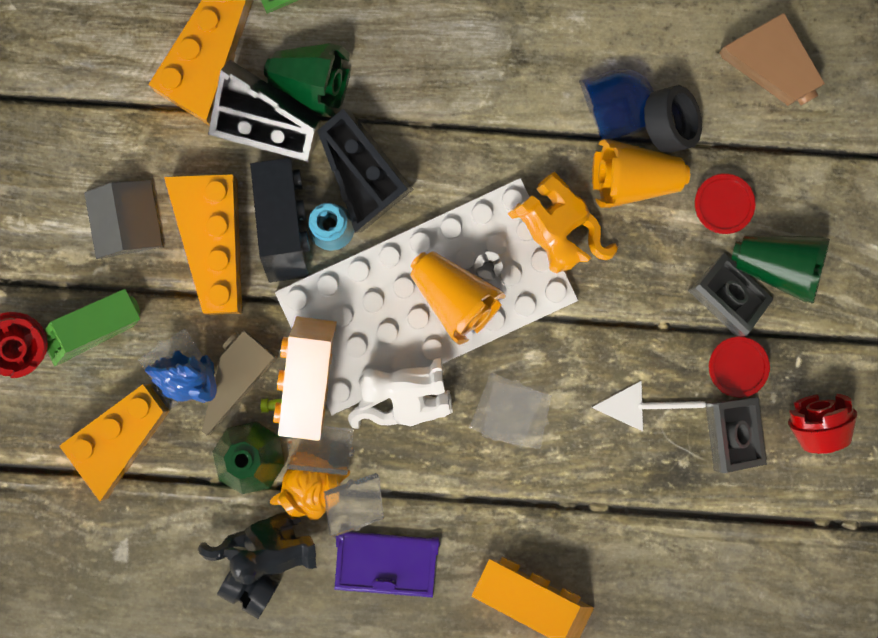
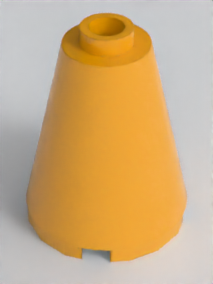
M611 139L601 140L598 145L603 146L602 151H595L593 157L592 186L593 190L600 191L601 199L595 198L600 208H611L681 192L690 180V168L688 165H685L682 158Z
M434 251L428 254L425 252L420 253L411 263L410 267L413 269L410 274L411 278L452 340L458 345L469 341L465 335L471 330H474L476 333L480 332L502 306L498 299H505L506 297L496 286Z

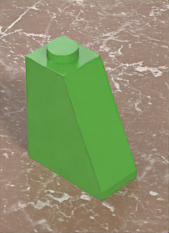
M123 289L51 321L44 331L48 343L47 353L54 367L134 327L140 320V308L133 296L129 297L126 290Z

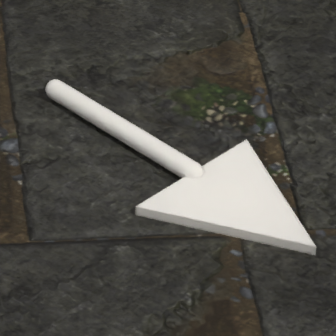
M639 381L591 408L643 431L642 409L705 408L706 402L642 403V384Z

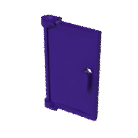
M337 529L335 537L336 547L338 548L334 590L433 598L436 555H438V547L440 546L439 537H409L347 532L344 529Z

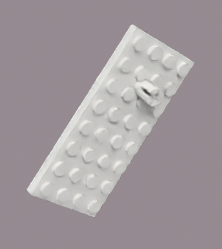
M521 178L275 292L291 329L296 316L337 321L336 332L333 337L332 363L330 364L326 401L331 415L360 403L362 393L361 385L358 381L368 369L392 373L403 368L429 367L432 365L433 360L441 358L442 364L578 301L565 272L554 273L550 271L546 250L534 241L522 219H512L508 215V212L518 203L522 204L529 198ZM434 251L496 286L506 295L505 299H498L502 306L480 332L476 333L474 330H471L465 336L469 341L464 344L458 345L452 340L410 276L413 270L410 267L411 263L422 252L428 254Z

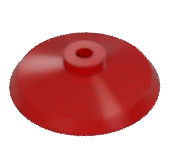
M717 174L708 178L702 183L696 193L695 211L697 217L707 229L715 233L732 234L742 230L751 221L755 212L756 202L751 187L742 178L733 174Z
M731 337L722 341L714 349L709 360V374L714 385L724 394L736 398L748 397L757 393L765 385L770 372V362L766 351L759 343L747 337Z

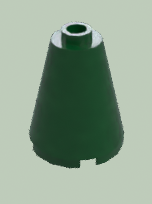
M745 235L742 242H735L731 260L737 262L736 269L805 303L813 304L830 239L823 236Z

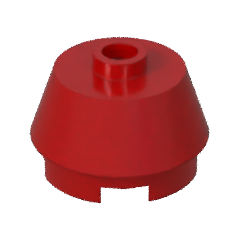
M20 312L0 314V375L10 376V378L26 376L38 367L46 355L48 344L46 333L40 323L27 314Z
M817 394L794 402L795 410H789L790 418L788 425L804 451L828 454L844 449L851 444L857 411L853 408L850 397L836 394V400H819V395Z

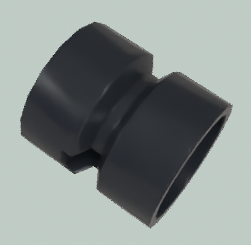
M229 571L217 595L232 604L242 603L243 611L259 619L281 580L273 575H263L252 585H242L240 583L228 585L227 579L231 573Z

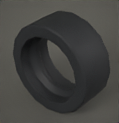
M676 85L653 91L646 100L644 113L647 132L653 144L660 151L667 154L695 147L700 141L702 133V117L699 105L688 88Z

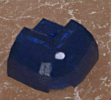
M624 68L610 70L579 81L601 140H613L631 133L635 134L647 130L644 108L647 98L654 90L643 75Z

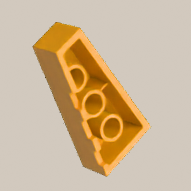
M201 0L148 85L159 95L210 126L220 71L229 60L234 61L235 51L242 36L253 0Z
M233 174L164 177L202 312L207 315L242 314L238 179Z

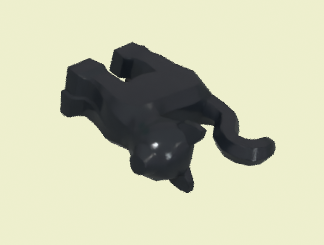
M287 512L260 520L243 531L228 535L222 544L217 547L209 546L206 542L200 543L198 547L199 554L206 560L217 561L226 557L230 561L231 573L227 579L228 585L239 583L242 585H252L263 575L280 574L302 565L308 569L317 568L315 543L311 536L296 538L292 526L299 524L301 517L291 516ZM235 547H244L247 550H240Z

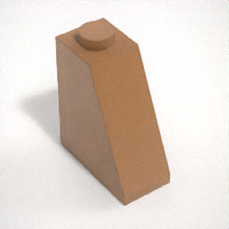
M784 13L729 43L719 52L722 59L787 106L796 101L799 102L800 106L808 103L819 96L816 90L825 84Z

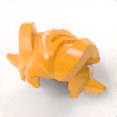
M296 453V456L290 459L291 463L284 474L281 493L276 494L270 500V504L282 505L286 512L294 517L306 515L309 520H319L326 512L327 507L338 500L340 483L350 475V471L348 469L333 470L327 462L315 459L313 456L309 457L307 454L301 455Z

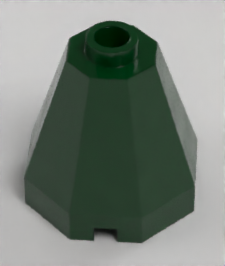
M331 43L279 50L271 58L267 59L264 66V76L268 79L269 85L320 116L332 118L336 114L332 108L340 109L345 98L350 78V69L343 68V60L350 61V53L343 46Z
M257 421L227 428L212 451L218 479L241 494L271 488L286 465L280 436ZM240 454H245L248 457L249 461L246 466L242 464L243 459L240 457Z

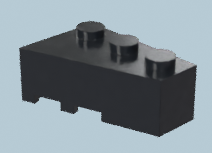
M229 60L220 71L208 135L308 161L315 149L318 136L317 130L320 127L321 117L232 60Z
M342 109L317 130L331 170L334 172L338 182L341 197L351 217V224L355 233L363 232L414 190L350 110Z
M291 158L250 163L259 257L267 279L271 283L306 278L309 276L306 252H310L308 233L303 231L301 222L306 220L304 200L298 199L297 190L303 189L300 169L294 170Z

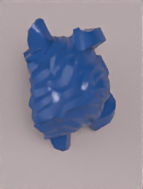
M180 350L174 351L172 357H161L160 361L156 360L153 365H148L145 368V372L152 377V382L162 390V394L177 402L196 400L205 403L212 401L217 393L214 363L206 354L198 361L195 356L189 358L183 355Z

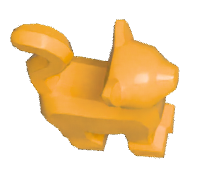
M555 171L547 175L536 188L541 196H548L551 200L552 205L549 208L545 209L540 201L531 195L522 204L518 203L508 212L512 219L521 218L534 241L546 250L549 269L554 273L571 270L579 262H588L591 259L590 255L567 239L569 233L580 225L587 227L589 230L588 246L594 256L598 259L609 260L617 253L618 246L616 243H612L607 247L601 246V226L597 219L590 213L585 201L575 195Z

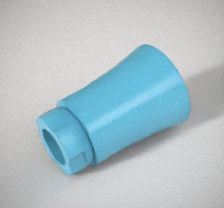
M323 203L318 205L309 217L308 232L311 240L324 250L333 251L345 247L354 235V229L351 224L352 220L348 210L338 204ZM329 218L334 219L336 227H330L329 231L325 230L323 227L324 221Z

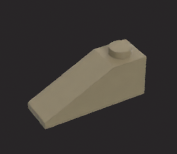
M243 330L240 335L234 332L222 346L226 351L220 358L215 377L217 393L215 398L209 401L202 427V432L206 436L211 435L277 360L273 353L247 331Z

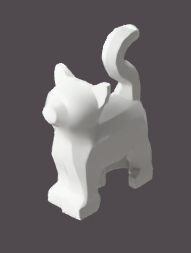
M441 358L434 359L429 367L403 368L392 373H385L377 369L366 370L363 377L359 378L358 381L361 385L362 399L359 406L353 409L348 417L351 427L359 429L361 419L364 418L370 419L379 425L401 424L414 426L421 422L445 417L453 413L450 391H445L442 374L444 368ZM434 394V395H438V396H437V397H432V396H429V395ZM388 398H391L393 403V409L388 412H383L374 407V405Z

